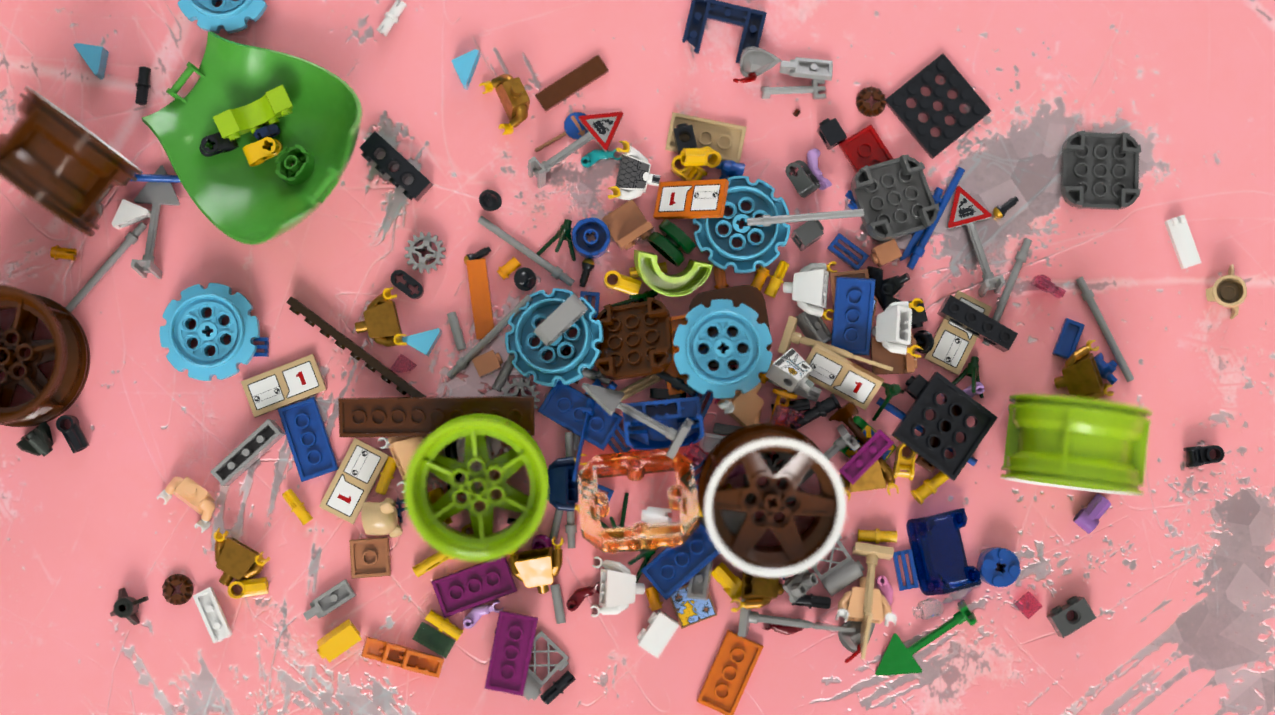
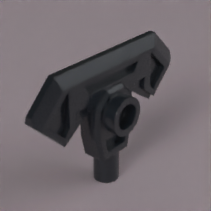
M868 266L869 278L875 279L874 295L878 299L883 311L891 303L901 302V300L893 296L904 286L903 283L910 280L909 274L905 273L900 277L894 276L883 280V269Z

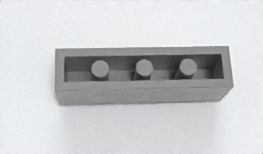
M267 419L210 471L211 474L222 486H229L286 433L274 420Z

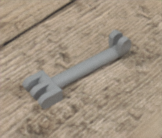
M813 79L811 81L812 86H762V99H769L771 95L804 93H812L813 100L826 99V94H819V92L826 91V87L818 86L819 84H825V80Z

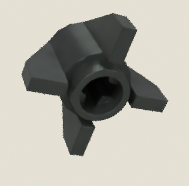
M46 422L40 423L35 429L20 438L21 440L16 444L24 452L36 456L41 454L46 456L53 450L51 446L54 444L50 426Z
M125 588L119 589L118 600L115 602L114 610L110 612L111 617L117 615L118 617L126 618L133 625H137L140 623L136 615L139 604L148 601L149 598L146 596L136 600L128 596Z

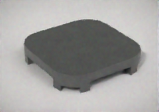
M1078 131L1067 138L1063 144L1061 154V194L1065 202L1076 208L1108 210L1125 209L1133 204L1141 191L1139 189V153L1142 152L1141 146L1138 145L1129 133L1125 132L1115 134Z
M901 155L896 159L871 166L866 165L852 178L851 190L857 208L864 210V216L861 217L868 234L874 239L888 241L922 231L931 226L936 220L938 211H940L939 204L934 202L923 172L925 166L922 162L919 163L916 159L909 157V155Z

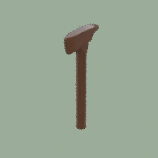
M849 402L833 413L828 420L842 421L850 428L860 443L864 445L868 439L852 418V416L857 415L859 412L854 403Z

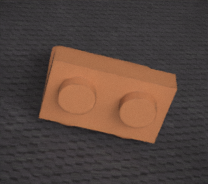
M629 200L602 218V221L609 229L610 235L621 251L631 249L636 245V241L641 238L645 240L653 231L652 224L646 220L633 200Z
M911 333V345H908V347L917 345L916 338H913V333ZM876 336L871 338V360L893 367V371L872 365V373L883 375L910 374L915 372V369H917L916 357L910 353L906 355L892 353L885 349L881 342L876 341Z

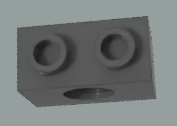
M818 220L807 221L795 229L790 237L802 252L824 234L822 230L824 228Z
M1073 596L1066 601V605L1062 607L1057 606L1050 610L1051 614L1047 615V618L1059 637L1065 638L1096 619L1095 614L1084 597ZM1070 610H1072L1074 612V618L1069 621L1067 619V613Z

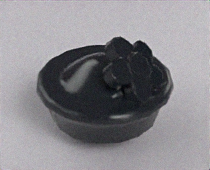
M485 190L479 196V203L484 210L492 212L501 207L502 198L493 190Z
M526 267L518 269L514 275L515 285L522 291L531 290L536 283L535 273Z
M920 330L914 334L913 338H916L917 345L922 348L915 351L921 354L931 351L934 346L932 334L925 330Z

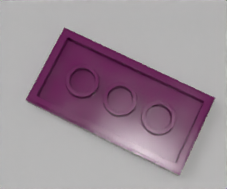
M505 556L485 561L431 581L444 618L518 591Z
M500 610L484 689L523 696L538 617Z

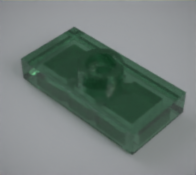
M425 622L421 623L412 638L444 658H447L456 640Z

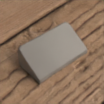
M805 311L796 316L798 318L797 325L805 337L823 343L831 340L832 334L821 317L807 314Z

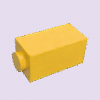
M347 619L317 641L318 649L316 651L322 659L326 658L330 663L362 640L360 632L350 619Z

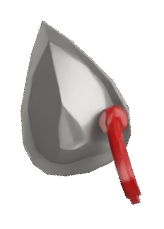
M747 47L742 51L739 63L741 74L745 78H734L733 82H752L757 79V76L781 62V59L762 48Z
M848 621L841 625L856 628V633L838 631V637L842 645L853 653L845 659V663L850 662L861 652L862 622ZM871 623L868 642L876 623Z

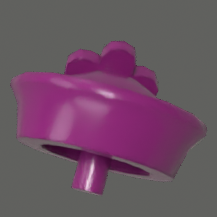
M543 534L534 537L531 544L532 550L553 547L551 539Z

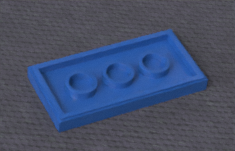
M836 276L831 336L832 346L847 350L854 355H869L875 279Z
M560 380L555 387L551 388L538 412L581 437L585 418L582 407H585L587 399L591 398L569 385H564ZM594 400V416L590 415L585 440L604 451L623 417L615 412L609 415Z
M312 397L278 409L301 482L338 470L339 467L316 398Z
M698 520L641 571L661 596L667 600L716 558L720 552L714 545L706 526Z

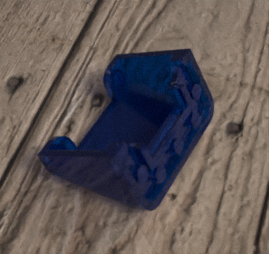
M964 508L917 517L907 521L906 528L917 578L924 595H945L982 584L978 569L967 565L959 528L965 527L967 523V515Z

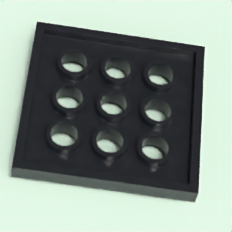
M944 53L885 99L887 101L886 105L931 159L936 157L991 112L990 108ZM943 76L945 83L943 85L937 84L935 77ZM921 88H929L931 92L930 95L923 96L921 94ZM954 90L957 93V98L950 99L947 92ZM913 99L916 102V107L909 108L906 105V100ZM934 102L942 104L943 108L941 111H936L933 108ZM960 105H967L969 112L967 114L960 112ZM920 113L926 114L928 121L925 123L920 122L918 115ZM945 117H953L954 125H947ZM931 128L939 129L940 136L933 137L930 133Z
M934 372L892 433V436L951 480H955L998 417L940 373ZM940 393L945 397V401L941 405L936 401V397ZM954 405L960 408L957 416H954L951 412ZM928 409H931L934 413L932 420H928L925 417ZM970 416L975 420V424L972 427L967 425V418ZM943 421H947L949 424V429L945 432L940 427ZM917 425L923 428V433L920 436H917L914 432ZM958 432H962L964 435V440L961 443L956 441V434ZM933 436L938 439V445L934 448L930 445V439ZM947 448L953 450V456L950 459L945 456Z

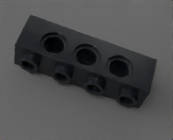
M376 131L359 147L363 152L361 155L368 162L372 160L376 163L375 168L382 175L388 174L391 177L389 181L396 188L400 185L405 190L403 194L408 199L412 200L414 198L418 202L433 186L422 173ZM379 152H386L383 159H377ZM399 164L400 168L396 172H391V166ZM407 177H413L412 184H404V180Z
M952 295L946 297L937 313L939 316L1002 352L1010 349L1018 335L1017 332Z

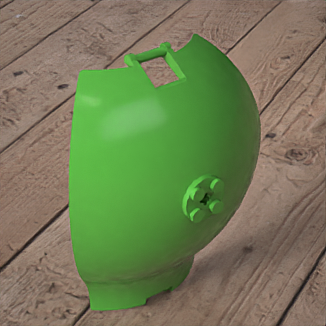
M212 31L208 32L206 50L199 69L188 62L186 65L188 67L171 89L168 88L166 90L175 100L161 110L142 117V121L158 138L183 187L209 221L228 237L238 242L251 245L261 244L286 233L300 224L325 201L338 184L349 164L357 143L362 116L361 103L354 90L345 81L315 63L287 53L236 43ZM196 72L200 78L183 99L177 93L192 73ZM282 84L284 85L293 105V113L279 118L280 122L276 124L280 129V134L273 137V139L279 140L282 144V151L279 152L278 156L270 158L257 166L250 167L242 148L258 141L251 132L240 135L241 137L236 139L239 145L237 149L212 157H206L201 154L199 147L202 139L219 132L213 119L214 116L226 110L250 104L263 97L265 92ZM206 143L205 148L209 147L210 150H212L213 145L209 146V144Z

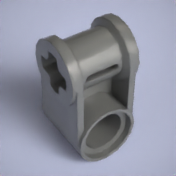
M798 160L788 164L786 175L801 197L806 198L820 188L818 179L812 174L804 161Z

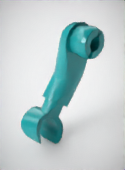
M595 149L581 158V165L588 168L600 159L613 158L621 160V157L616 158L614 156L615 152H617L616 149L613 151L608 150L607 152H604L602 149Z

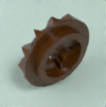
M871 86L862 89L858 93L856 106L861 114L875 117L883 112L887 101H885V94L879 88ZM871 94L873 100L879 101L873 104L872 109L870 103L866 102V100H869Z
M183 574L171 575L165 579L162 586V595L165 597L166 602L173 605H182L188 602L194 591L192 581ZM172 585H181L180 591L182 594L176 593L173 595L175 589Z

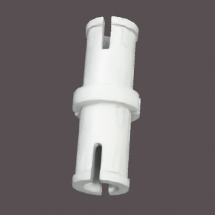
M396 0L389 12L386 11L384 14L385 18L376 30L387 37L393 25L398 23V18L405 7H407V4Z

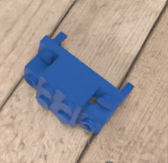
M700 396L625 403L665 426L676 430L680 428L686 417L693 420L694 422L680 447L698 443L704 437ZM623 412L626 445L636 450L669 449L672 441L666 438L664 434Z

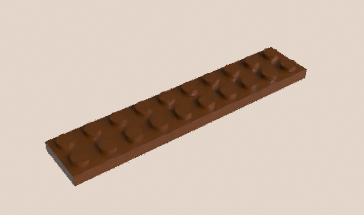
M534 396L338 399L339 437H429L438 427L449 420L473 413L502 416L520 425L531 436L535 435Z

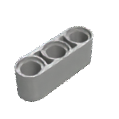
M573 294L534 330V333L548 347L581 318L588 308L576 294Z

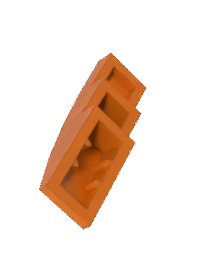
M486 258L466 260L477 340L483 339L495 327Z
M367 636L361 656L437 678H439L444 658Z

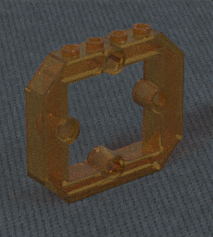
M669 448L595 455L577 473L582 538L603 553L608 552L611 554L618 551L634 552L638 549L654 550L658 547L674 548L683 545L700 527L693 462L678 451L673 459L667 457L666 454ZM674 471L675 484L669 487L667 497L669 507L672 510L679 511L680 522L649 525L645 522H638L629 527L601 529V518L608 515L610 508L608 496L603 492H598L597 478L627 476L629 480L639 481L647 473Z

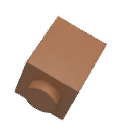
M895 239L874 247L871 250L872 254H870L873 263L877 264L878 267L902 257Z
M494 350L472 359L481 378L502 369L500 364L503 363L499 352L495 354Z

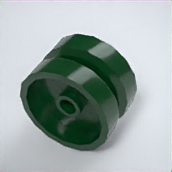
M664 219L658 226L662 234L653 232L647 241L665 259L679 267L685 260L683 253L690 254L696 245L679 227Z

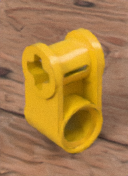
M265 137L244 146L242 149L249 166L252 167L278 156L279 152L282 151V144L277 139Z
M680 155L672 160V172L683 181L701 180L703 176L707 175V172L700 166H685L683 169H677L675 162L681 161Z
M902 443L896 449L893 475L894 478L903 477L912 481L915 473L916 453L911 450L910 455L904 457L902 449L906 445Z

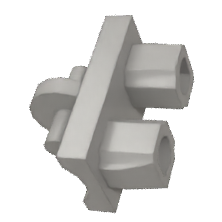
M808 569L795 574L793 577H789L785 581L783 588L789 595L790 603H795L801 596H804L812 586L818 583V579L815 573H809Z

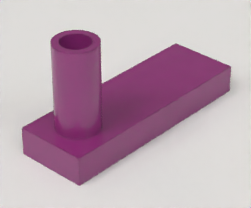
M879 429L839 472L854 485L894 442Z

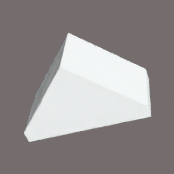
M122 199L111 224L119 230L150 218L151 211Z

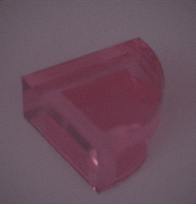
M400 354L390 370L397 373H405L413 370L417 364L403 354Z

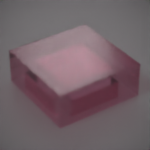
M1029 591L1014 603L1027 619L1031 618L1043 607Z

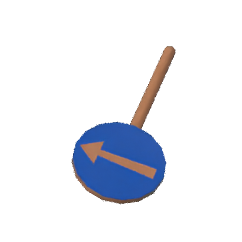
M582 112L570 114L564 122L565 132L537 147L535 152L542 150L566 135L577 140L588 133L578 120L579 116L586 114Z

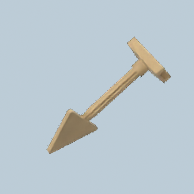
M789 315L777 352L785 354L789 350L791 342L798 345L801 343L810 347L817 343L844 358L856 359L893 371V367L856 356L847 350L802 336L801 333L795 332L798 318Z
M855 542V546L852 548V555L865 556L867 564L863 607L864 620L861 623V659L865 660L873 616L871 611L876 565H878V559L891 560L894 555V547Z

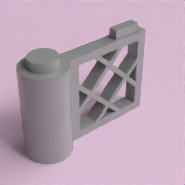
M841 535L836 541L840 548L835 547V545L833 546L830 560H820L829 562L828 571L821 575L817 569L818 563L811 567L831 597L862 577V571L865 570L859 560L855 562L839 540L842 538ZM834 550L842 551L847 557L841 562L832 561ZM832 563L837 564L836 566L831 568Z
M542 631L534 638V651H532L534 653V665H529V667H534V672L530 668L528 669L523 694L528 701L531 698L535 700L542 693L540 688L558 669L562 672L569 664L567 662L569 657ZM541 636L547 641V650H536V641ZM547 652V664H536V653ZM550 652H558L563 659L558 664H550ZM550 666H555L550 672ZM536 667H548V675L543 680L536 675Z

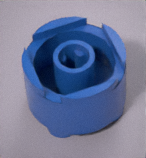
M594 217L580 220L574 226L572 242L575 250L581 256L596 259L605 254L610 246V232L602 220ZM595 235V241L591 240L589 242L587 236Z
M992 547L986 549L980 554L977 563L979 577L985 583L996 587L1011 585L1021 573L1017 556L1005 548ZM997 563L1001 564L1000 571L995 570L997 568Z

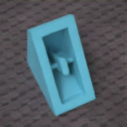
M75 43L74 47L94 75L102 80L105 76L109 52L101 46Z
M477 49L451 60L466 90L469 88L481 56Z
M440 328L403 337L402 341L429 356L442 335V331Z

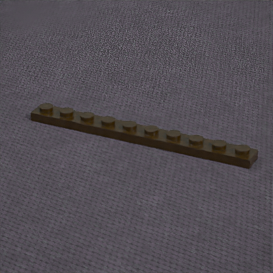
M293 297L288 299L286 303L291 306L289 309L293 313L304 315L306 317L304 319L305 322L312 327L316 324L321 328L319 331L327 338L332 336L336 339L335 344L343 350L348 348L352 351L350 353L352 357L358 361L360 359L364 360L367 363L365 366L372 372L376 370L382 374L380 378L389 384L392 381L397 385L396 390L403 395L408 393L412 397H426Z

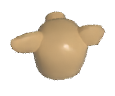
M1233 264L1229 266L1228 275L1220 277L1216 280L1213 287L1206 289L1207 301L1217 302L1225 308H1231L1230 319H1234L1238 315L1239 306L1244 303L1247 297L1246 283L1241 277L1235 275Z
M386 498L383 502L363 503L361 519L363 529L367 535L381 536L389 534L391 538L402 535L403 530L398 525V512L395 507L396 502L393 499Z

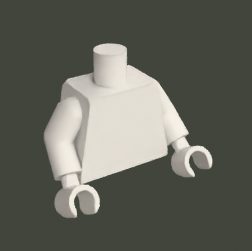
M598 556L594 557L600 560V565L592 566L594 568H601L603 566L604 569L600 571L599 605L594 604L590 607L596 608L598 613L591 614V616L597 617L600 613L603 615H617L627 609L629 604L635 603L636 594H644L645 585L644 583H636V575H632L630 569L622 563L607 559L603 561Z

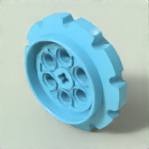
M219 0L178 1L179 8L191 22L198 20L197 25L199 28L216 34L220 33V30L225 28L228 34L246 29L248 27L247 22L249 20L256 22L268 7L264 0H222V5L219 7H215L216 2Z
M732 176L727 179L729 186L725 208H731L733 214L730 216L723 215V218L693 219V225H697L699 228L697 231H694L693 235L700 252L707 251L709 253L708 261L715 267L725 271L727 267L731 266L735 274L753 273L756 270V265L759 264L765 268L779 257L780 252L777 247L786 246L790 234V225L779 223L763 227V225L747 226V218H755L757 215L770 214V216H781L790 214L782 197L775 198L773 196L775 188L765 181L757 179L755 183H751L748 176ZM747 202L750 204L751 209L745 211L741 208V204ZM740 221H744L745 226L742 229L738 225ZM726 226L728 233L720 234L718 227ZM758 234L760 241H751L750 235ZM739 239L742 242V246L739 248L734 247L732 240Z
M209 283L206 289L200 284L188 287L181 291V300H171L162 317L166 319L167 323L165 326L160 327L161 346L169 348L166 358L171 365L180 372H184L187 369L188 377L211 381L212 377L216 375L219 380L227 379L239 373V364L247 365L256 353L257 346L253 344V340L260 337L259 319L256 316H251L250 313L254 307L250 301L239 292L232 295V288L229 286ZM211 308L212 314L206 318L205 311ZM225 316H229L230 321L224 326L222 319ZM195 319L196 326L190 329L189 323ZM210 329H212L213 333L207 335V332L210 331ZM230 335L231 342L225 345L224 338ZM193 339L198 341V345L195 348L191 347ZM214 346L216 350L215 354L213 356H209L208 350L210 347Z
M553 288L552 293L549 295L544 290L537 291L529 295L533 300L530 303L528 301L524 307L519 308L522 311L514 319L513 314L508 320L512 330L505 333L507 353L515 355L512 364L517 371L526 378L533 375V381L536 384L555 387L560 380L564 385L572 384L583 378V369L588 368L591 370L595 366L596 359L600 357L601 351L597 349V344L604 341L603 326L599 320H594L597 312L583 297L579 299L586 305L588 310L581 318L548 347L541 340L537 346H532V340L538 337L534 333V330L538 327V322L546 319L574 293L570 290ZM571 329H577L575 337H569ZM571 347L570 355L564 356V348ZM552 351V358L545 360V353Z
M729 299L712 300L709 308L700 304L688 312L685 316L687 324H680L673 340V346L679 349V352L673 355L674 363L680 375H688L689 379L686 384L702 395L706 391H711L712 397L715 399L734 398L736 390L745 394L756 387L761 381L758 374H765L772 360V352L766 348L767 345L772 343V338L765 323H757L759 314L743 303L739 307H734L733 301ZM715 328L718 334L716 337H710L707 330ZM728 328L736 329L737 335L735 337L729 336L727 334ZM721 344L724 345V348H727L724 354L721 353V350H718ZM744 344L747 347V352L744 354L739 353L737 345ZM706 345L708 353H699L698 346ZM711 361L716 362L718 370H710L708 363ZM735 361L738 365L737 370H730L728 362Z

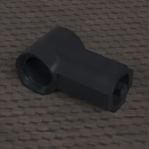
M64 415L57 419L56 427L64 435L73 453L82 451L90 446L79 426V420L75 416ZM67 419L71 421V427L69 429H67L64 425Z

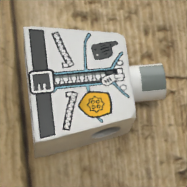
M793 348L777 359L765 375L789 392H793L800 386L808 393L815 385L808 379L812 367Z

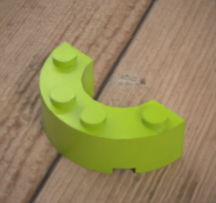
M282 84L265 92V95L260 99L239 108L226 110L214 116L213 119L222 138H229L232 141L248 132L254 134L256 130L263 126L279 123V118L293 113V105Z
M634 250V265L641 280L657 293L669 297H681L693 293L694 290L706 282L713 267L708 262L690 259L687 267L682 272L675 275H667L660 270L656 254Z

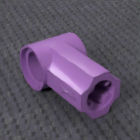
M1097 493L1090 503L1076 514L1073 521L1089 534L1097 527L1100 522L1099 519L1111 506V503L1104 496Z

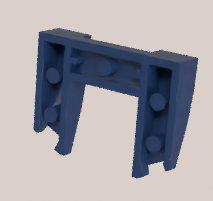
M692 0L682 42L688 41L695 47L693 51L699 54L707 19L744 27L735 62L740 63V57L745 48L750 46L759 47L767 12L717 0Z

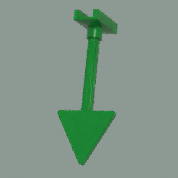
M963 599L957 603L960 611L955 613L951 619L910 647H906L897 633H894L875 672L876 676L922 673V669L914 659L913 654L957 624L960 625L967 621L972 626L978 622L975 614L971 613L965 600Z

